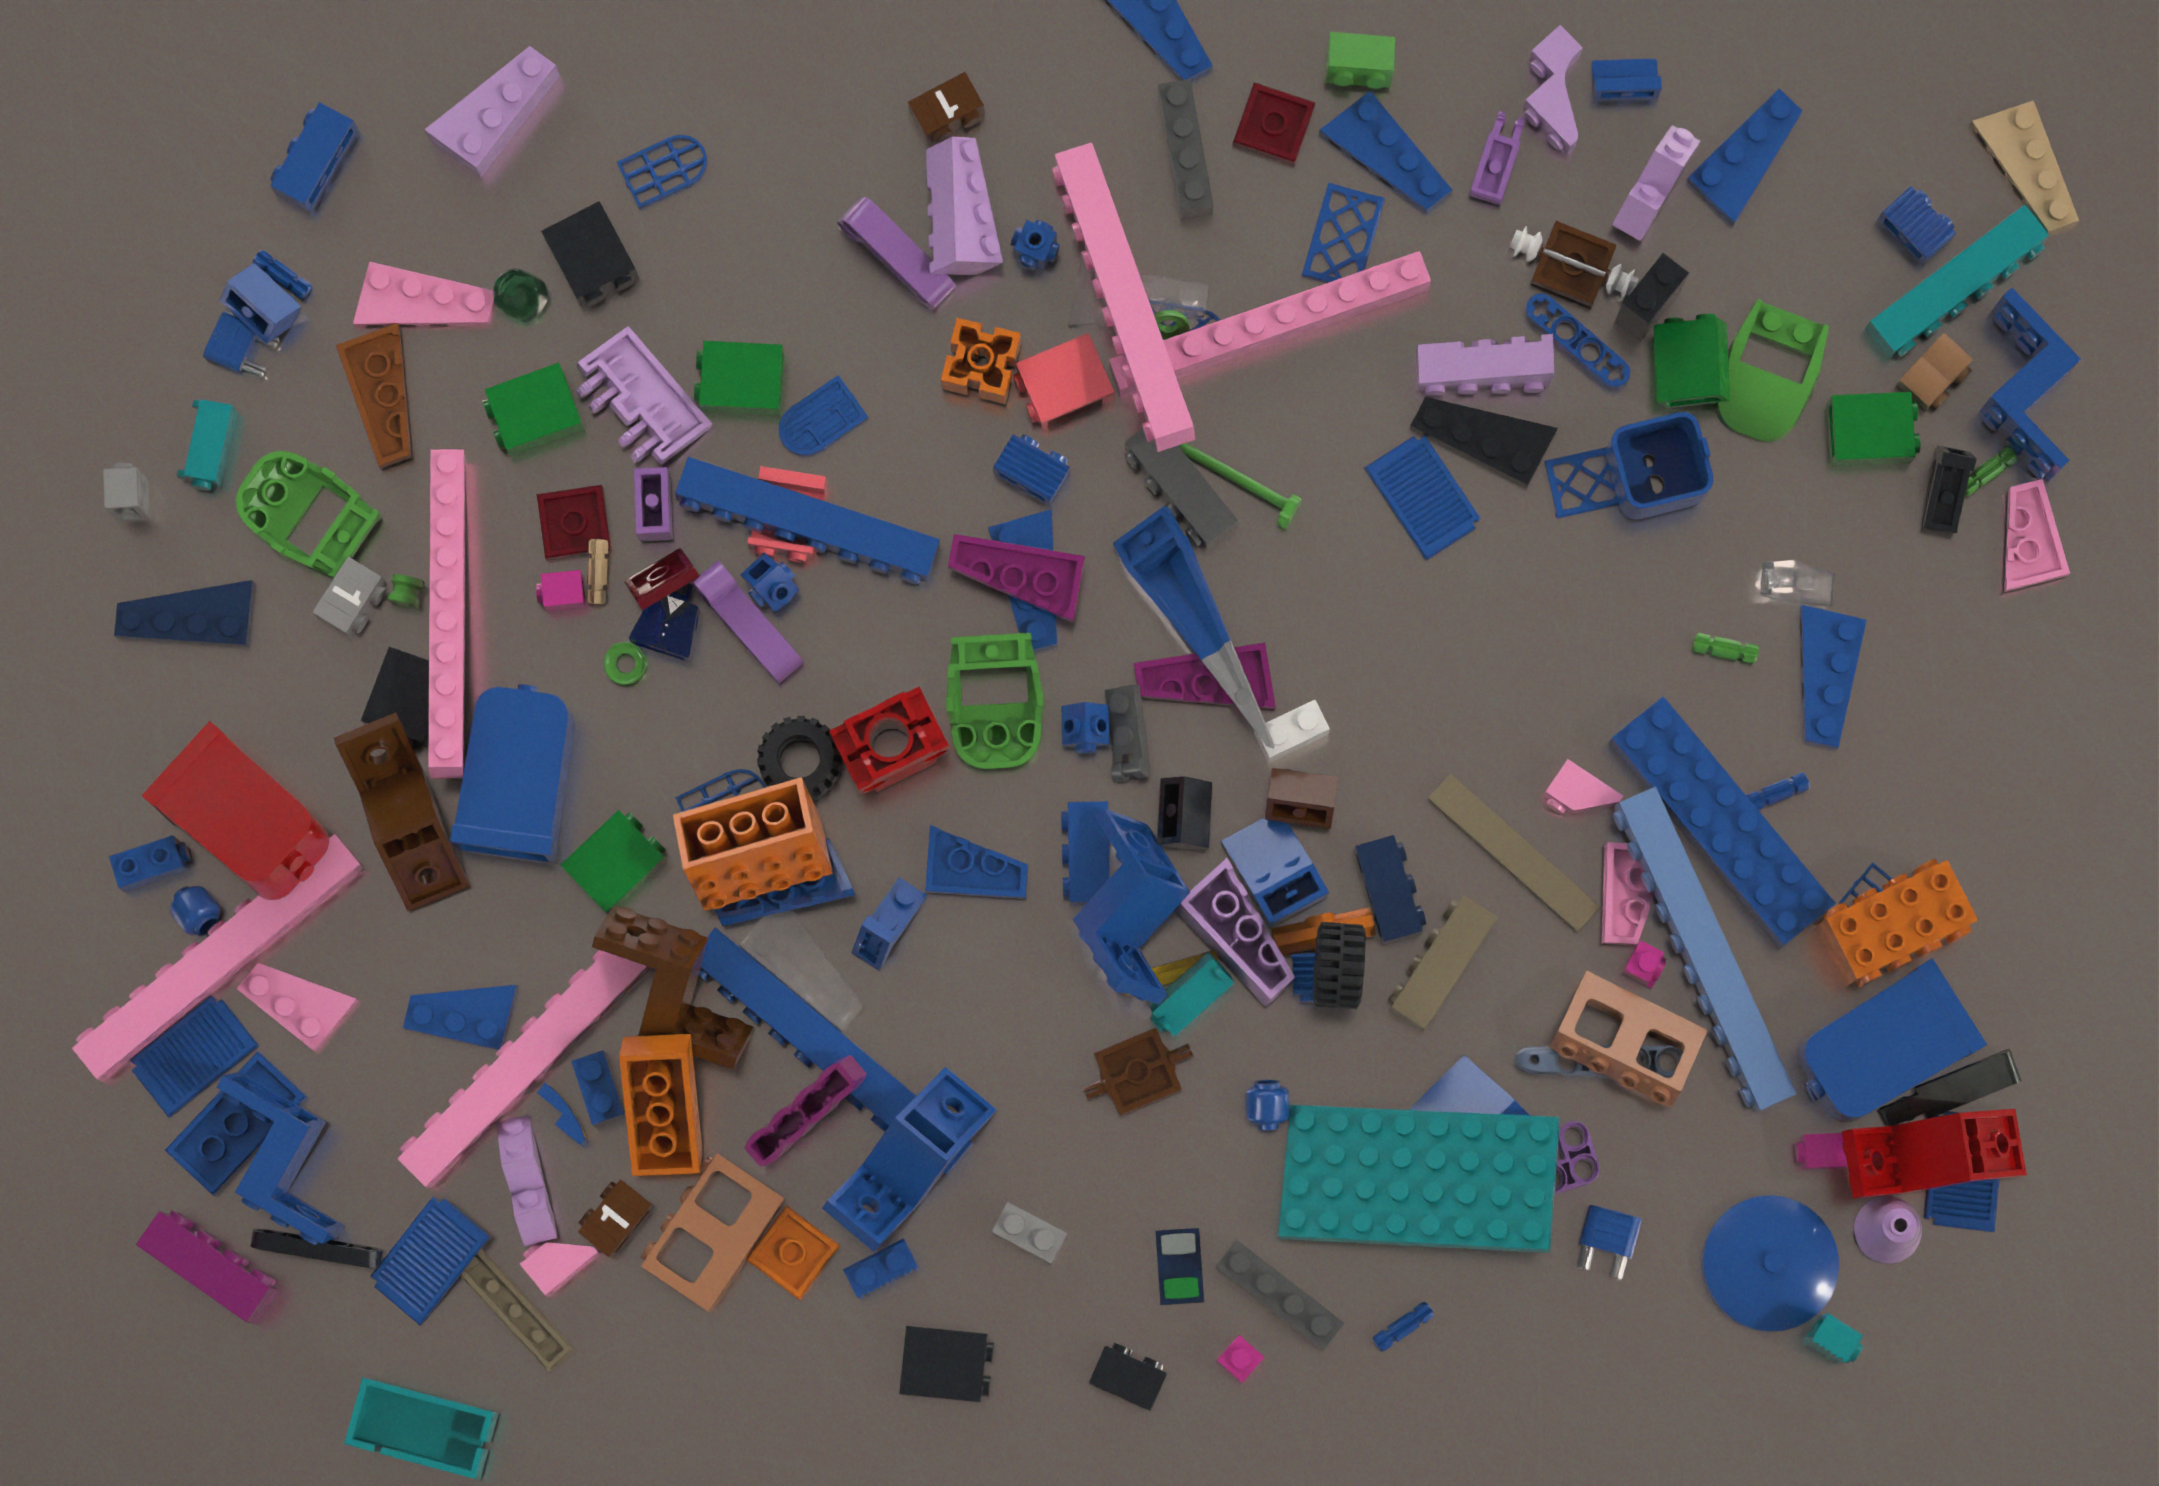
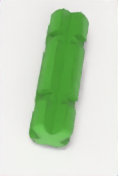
M2010 447L2004 448L1996 455L1997 457L1993 456L1974 469V472H1971L1972 475L1969 476L1966 496L1978 490L1979 485L1982 487L2001 474L2004 468L2008 469L2017 462L2018 457Z
M1701 633L1696 634L1693 642V650L1695 652L1706 654L1708 651L1713 656L1733 660L1742 658V662L1755 663L1759 653V646L1746 643L1741 645L1740 641L1716 636L1712 639L1710 635Z

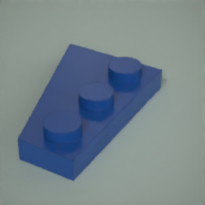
M930 825L926 893L1026 899L1028 864Z
M507 985L411 995L403 1029L499 1050L504 1045L518 986Z

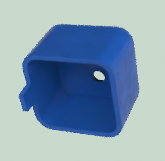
M1677 412L1624 425L1614 432L1606 449V458L1620 508L1628 518L1642 519L1695 506L1701 503L1708 494L1714 482L1709 461L1711 453L1706 437L1703 438L1700 425L1692 414ZM1651 455L1655 461L1654 465L1651 467L1644 466L1642 463L1643 456ZM1656 475L1663 480L1664 488L1660 493L1653 494L1646 489L1645 481L1650 476Z

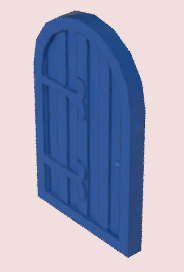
M837 375L794 404L782 415L779 423V437L783 446L791 453L799 456H811L824 450L869 417L840 376Z

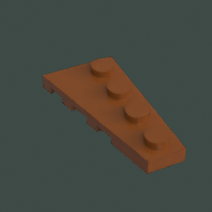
M396 323L337 344L336 348L379 468L381 469L412 458L399 324Z

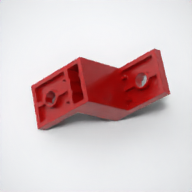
M2016 1109L1962 1112L1892 1126L1855 1128L1842 1131L1843 1151L1846 1155L1849 1171L1848 1182L1852 1189L1853 1199L1914 1193L1975 1181L2027 1175Z

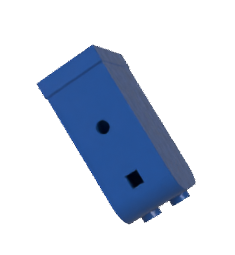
M518 684L517 689L493 687L484 691L479 696L475 705L455 824L452 825L450 842L458 851L552 864L558 863L560 850L558 845L575 732L574 718L559 697L549 693L537 692L538 687Z
M1931 958L1909 972L1901 980L1806 1039L1798 1049L1797 1064L1807 1081L1804 1087L1810 1098L1814 1102L1819 1100L1827 1114L1833 1119L1840 1122H1852L1956 1061L1985 1047L1987 1043L1934 959Z

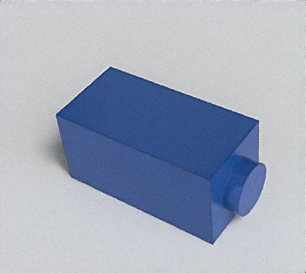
M173 835L109 856L118 888L124 892L187 872L186 862L191 860L185 842L180 843L179 839Z

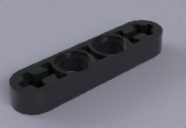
M253 1229L250 1245L252 1248L367 1268H380L382 1249L335 1240H330L323 1244L318 1242L315 1245L302 1239L299 1234L269 1229Z

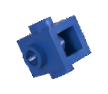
M1026 220L1023 229L1017 227L1010 245L1014 246V259L1018 260L1017 262L1020 265L1032 270L1037 268L1045 271L1048 262H1054L1060 248V244L1057 243V232L1053 231V226L1041 220H1035V222ZM1032 238L1039 241L1040 244L1032 245L1029 243V240Z
M765 552L740 574L751 587V590L748 592L749 596L760 607L766 604L774 612L788 604L799 591L792 581L795 575L783 562L778 565Z
M1081 702L1061 706L1062 746L1076 747L1077 753L1096 752V747L1109 745V705Z

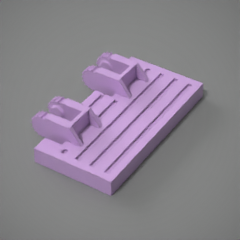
M629 326L577 363L576 368L585 378L595 370L598 371L597 374L578 387L576 394L580 398L589 395L602 384L608 389L589 405V409L593 414L609 405L627 427L637 419H640L639 423L625 432L618 440V443L625 447L642 434L646 433L650 440L635 449L631 455L635 463L652 453L655 460L662 465L711 429V421Z

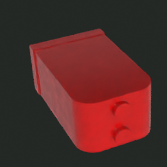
M211 721L201 729L141 795L171 824L178 826L264 899H281L287 896L300 881L307 880L313 873L314 866L324 856L329 846V835L325 827L298 800L243 753Z

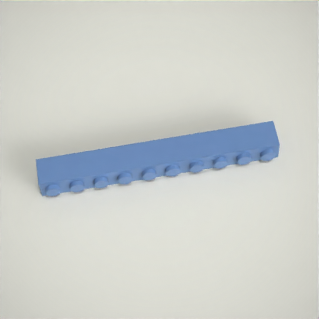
M1656 786L1614 805L1616 812L1613 813L1615 823L1620 831L1625 830L1630 842L1627 843V848L1632 859L1635 862L1639 861L1644 871L1641 874L1643 884L1649 893L1653 891L1658 904L1655 905L1656 912L1662 923L1667 922L1672 932V935H1669L1671 945L1677 954H1682L1686 965L1683 966L1684 973L1691 985L1695 983L1701 995L1697 997L1699 1006L1705 1015H1710L1714 1023V1027L1711 1028L1712 1034L1719 1046L1724 1045L1729 1056L1725 1059L1727 1067L1733 1077L1738 1076L1743 1088L1740 1089V1094L1745 1105L1748 1108L1752 1106L1753 1111L1756 1112L1796 1095V1090Z

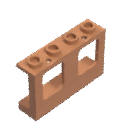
M1586 970L1549 1048L1558 1052L1564 1058L1573 1059L1589 1067L1591 1071L1603 1074L1619 1082L1623 1087L1634 1089L1650 1097L1654 1102L1671 1108L1682 1091L1708 1030ZM1585 1004L1622 1021L1611 1047L1604 1048L1579 1036L1575 1032V1026ZM1647 1034L1683 1051L1671 1078H1665L1637 1063L1636 1057Z
M718 1153L714 1158L707 1157L701 1165L700 1173H698L701 1175V1178L695 1187L688 1185L679 1199L682 1206L676 1215L670 1213L660 1227L663 1234L657 1243L651 1241L640 1257L645 1260L641 1265L642 1268L710 1313L786 1202L785 1198ZM715 1171L723 1173L747 1189L752 1195L750 1202L737 1221L731 1226L724 1224L700 1208L695 1202ZM676 1228L686 1230L713 1250L712 1258L695 1282L686 1281L661 1264L657 1259Z

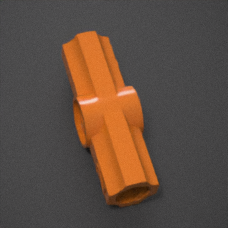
M1370 907L1336 915L1334 912L1308 917L1303 922L1271 928L1272 939H1274L1283 957L1309 950L1315 952L1317 930L1321 922L1360 924L1365 929L1366 938L1376 936Z

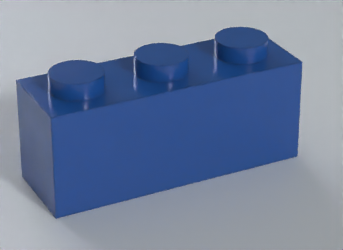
M320 102L315 110L310 109L303 121L304 129L299 137L295 136L291 140L286 152L288 154L283 165L279 164L276 166L270 178L272 182L270 186L276 195L308 212L311 211L358 130L354 120Z
M1108 801L1068 802V811H1061L1062 831H1068L1069 844H1062V864H1069V877H1063V898L1070 897V906H1085L1110 878L1109 841L1102 835L1101 831L1103 829L1095 818L1103 808L1108 809Z

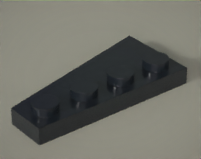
M1428 397L1424 398L1410 425V429L1526 488L1558 429L1544 424Z

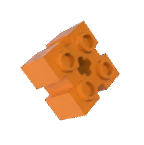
M956 318L950 341L951 352H955L956 355L955 357L949 355L946 357L940 380L942 389L967 395L970 387L979 390L981 399L1006 404L1012 381L1011 370L1006 368L1007 365L1016 366L1022 342L1021 333L995 327L994 333L989 334L983 332L982 323ZM979 356H985L988 364L977 366L973 360L979 361Z

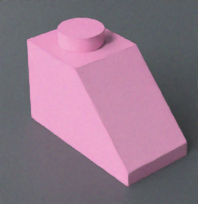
M1567 759L1543 797L1548 800L1546 804L1557 813L1563 815L1564 812L1573 815L1614 807V805L1621 801L1623 795Z
M549 1242L541 1246L540 1243H536L524 1252L525 1260L520 1265L543 1294L549 1297L601 1253L597 1248L591 1246Z

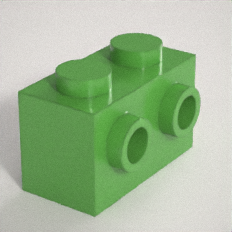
M1330 32L1326 49L1325 83H1335L1339 86L1361 85L1372 89L1390 88L1394 74L1395 37Z

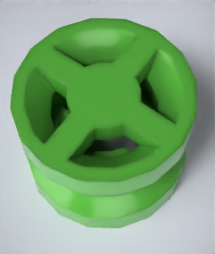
M393 574L391 579L393 589L388 594L387 601L395 605L418 609L420 606L419 592L424 589L425 582L411 576Z

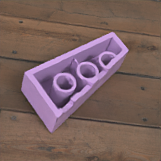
M529 46L424 129L429 140L475 174L482 177L560 77L557 66Z
M950 137L926 150L927 189L932 192V202L927 206L928 217L932 218L933 233L928 235L929 248L933 249L934 261L929 263L930 274L979 275L1002 264L1000 245L976 138Z

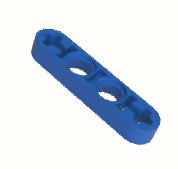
M1540 293L1529 299L1525 314L1531 324L1544 335L1553 334V343L1604 387L1610 390H1618L1626 385L1631 371L1625 360L1552 297ZM1545 303L1547 305L1546 313L1552 318L1555 313L1560 315L1554 320L1551 328L1546 326L1550 320L1542 313L1538 317L1534 315L1535 307L1533 304L1540 306ZM1561 323H1569L1574 328V336L1567 340L1562 339L1557 335L1556 327ZM1587 344H1592L1598 348L1599 357L1596 360L1587 361L1581 355V348ZM1605 355L1610 358L1606 362L1609 368L1615 370L1619 367L1622 370L1620 374L1622 380L1615 378L1611 381L1608 378L1610 372L1604 366H1602L1600 371L1596 369L1603 361Z

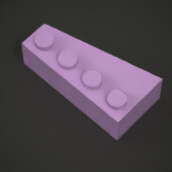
M1553 334L1541 335V341L1530 342L1526 340L1525 336L1511 337V340L1505 341L1501 345H1497V342L1492 339L1474 341L1471 343V347H1464V342L1461 341L1420 344L1416 350L1417 391H1425L1426 395H1442L1445 393V390H1458L1459 394L1469 395L1478 393V389H1491V393L1504 394L1511 392L1512 388H1524L1526 393L1543 392L1544 388H1549L1554 375Z
M1226 858L1190 891L1175 911L1216 952L1217 956L1258 1000L1267 1007L1291 985L1295 976L1274 939L1272 940L1266 930L1265 923L1260 914L1256 912L1249 900L1248 893L1236 877L1230 861Z

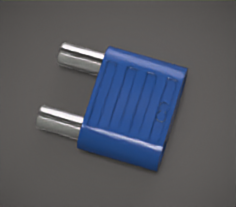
M224 310L205 347L203 358L239 373L244 370L258 377H263L264 373L262 372H265L266 368L248 359L257 341L266 343L237 316ZM279 337L274 338L266 345L273 348L277 347Z
M1590 1205L1579 1243L1583 1246L1578 1268L1583 1269L1589 1247L1584 1270L1590 1269L1594 1250L1596 1249L1616 1255L1611 1272V1277L1614 1279L1622 1257L1617 1279H1622L1627 1258L1632 1259L1642 1219Z

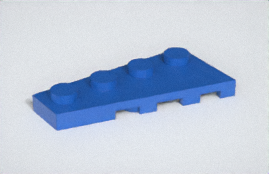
M1052 509L988 527L991 540L1053 550ZM1008 595L1019 633H1031L1033 651L1036 652L1057 646L1056 615Z

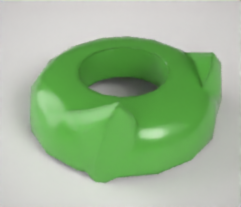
M1162 310L1154 314L1163 340L1189 332L1190 330L1188 319L1178 311ZM1165 320L1175 321L1176 324L1173 326H1164L1161 324V322Z
M621 642L613 644L604 658L605 672L617 684L628 685L635 683L641 679L646 670L647 656L640 647L633 643ZM625 653L630 654L635 660V667L629 673H623L617 666L619 656Z

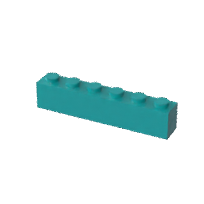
M2023 205L1870 320L1865 328L1889 359L1897 353L1903 357L1917 346L1914 341L1922 334L1927 338L1943 326L1940 322L1949 314L1952 318H1955L1968 307L1966 301L1974 295L1980 299L1994 288L1992 282L1998 277L2002 276L2005 280L2020 268L2017 264L2026 256L2029 260H2032L2046 248L2043 243L2049 237L2048 232L2027 206Z

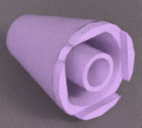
M1881 1196L1867 1202L1857 1213L1854 1223V1234L1860 1250L1866 1256L1877 1262L1891 1264L1903 1261L1915 1252L1921 1240L1922 1225L1916 1210L1908 1202L1894 1196Z

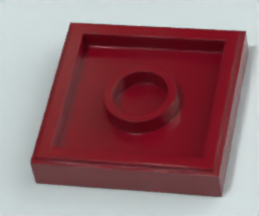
M1254 82L1234 137L1233 145L1295 166L1316 102Z
M602 485L536 494L546 561L591 554L588 553V542L591 539L607 540L608 551H612Z
M678 548L626 579L624 583L643 611L698 578L699 574L683 550Z

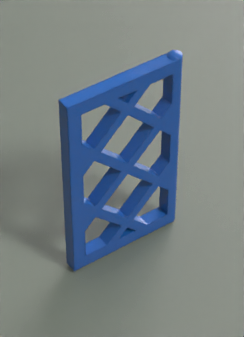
M1328 183L1302 276L1329 283L1342 278L1338 270L1353 262L1358 267L1357 273L1365 270L1385 198ZM1332 193L1344 195L1349 204L1332 213L1329 207ZM1365 201L1377 204L1373 218L1365 222L1357 206ZM1352 209L1361 225L1344 233L1335 217ZM1331 220L1339 237L1323 245L1320 240L1324 223ZM1364 229L1367 234L1363 251L1356 254L1347 238ZM1343 241L1351 257L1334 265L1326 249ZM1322 253L1330 269L1322 273L1310 270L1314 256Z
M1607 447L1544 461L1556 509V518L1619 505L1617 494L1613 499L1595 502L1590 499L1599 483L1616 492L1614 484L1603 478L1609 469L1608 462L1599 475L1582 465L1589 458L1599 456L1606 458ZM1643 456L1642 463L1647 467L1646 458ZM1569 463L1575 468L1564 483L1555 477L1553 466ZM1579 470L1596 480L1587 495L1569 486ZM1648 477L1645 481V487L1650 493L1655 494L1651 479ZM1557 485L1562 487L1560 492L1558 491ZM1566 490L1583 500L1579 507L1563 510L1561 498Z

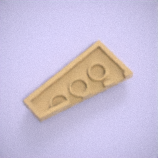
M2034 100L1971 122L1970 125L1975 133H1979L1987 145L1986 148L1991 156L1997 159L2006 172L2005 176L2009 182L2015 185L2023 197L2022 200L2048 234L2076 225L2079 222Z

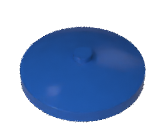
M1758 1196L1731 1207L1715 1222L1705 1241L1702 1271L1710 1296L1720 1310L1729 1318L1750 1329L1778 1332L1792 1329L1808 1322L1825 1307L1837 1284L1839 1256L1831 1231L1821 1217L1809 1207L1796 1200L1782 1196Z

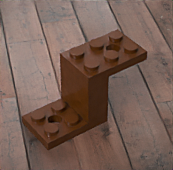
M397 713L333 737L335 745L359 792L373 843L407 911L470 887L468 878L445 833L431 784ZM376 749L386 750L380 756L370 755ZM424 869H434L429 875L422 876L419 874Z
M613 905L597 931L592 947L656 969L638 1036L691 1034L693 1056L734 1069L751 1038L754 1026L745 1024L737 1018H728L713 1013L708 1008L691 1005L709 938L699 935L694 930L681 929L667 924L662 919L649 918L636 913L630 908Z

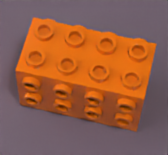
M802 777L673 814L682 867L704 911L720 909L730 903L754 899L761 894L775 890H785L792 885L806 881H816L823 876L833 874L822 820Z
M1936 858L1912 871L1914 876L1908 878L1906 873L1901 874L1883 885V891L1878 893L1876 888L1870 889L1852 900L1854 905L1847 907L1844 902L1829 909L1822 915L1824 920L1815 928L1845 987L1855 982L1858 987L1868 984L1882 975L1880 970L1886 968L1890 973L1912 961L1911 955L1916 953L1918 958H1921L1941 947L1940 941L1947 939L1950 944L1972 932L1970 926L1977 922L1978 918L1948 860L1938 864Z

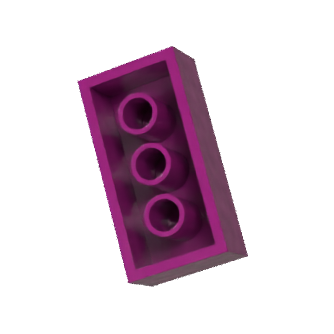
M171 1210L168 1214L159 1211L135 1245L245 1322L258 1325L281 1292L274 1286L277 1280L261 1269L254 1268L250 1270L246 1267L250 1261L234 1250L226 1249L223 1251L220 1249L219 1246L222 1242L207 1231L204 1232L199 1229L196 1232L193 1230L192 1227L195 1223L180 1212L177 1213Z

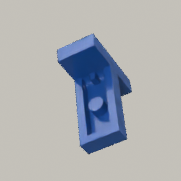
M899 877L873 915H868L861 925L851 953L880 971L888 958L891 948L924 903L927 894Z

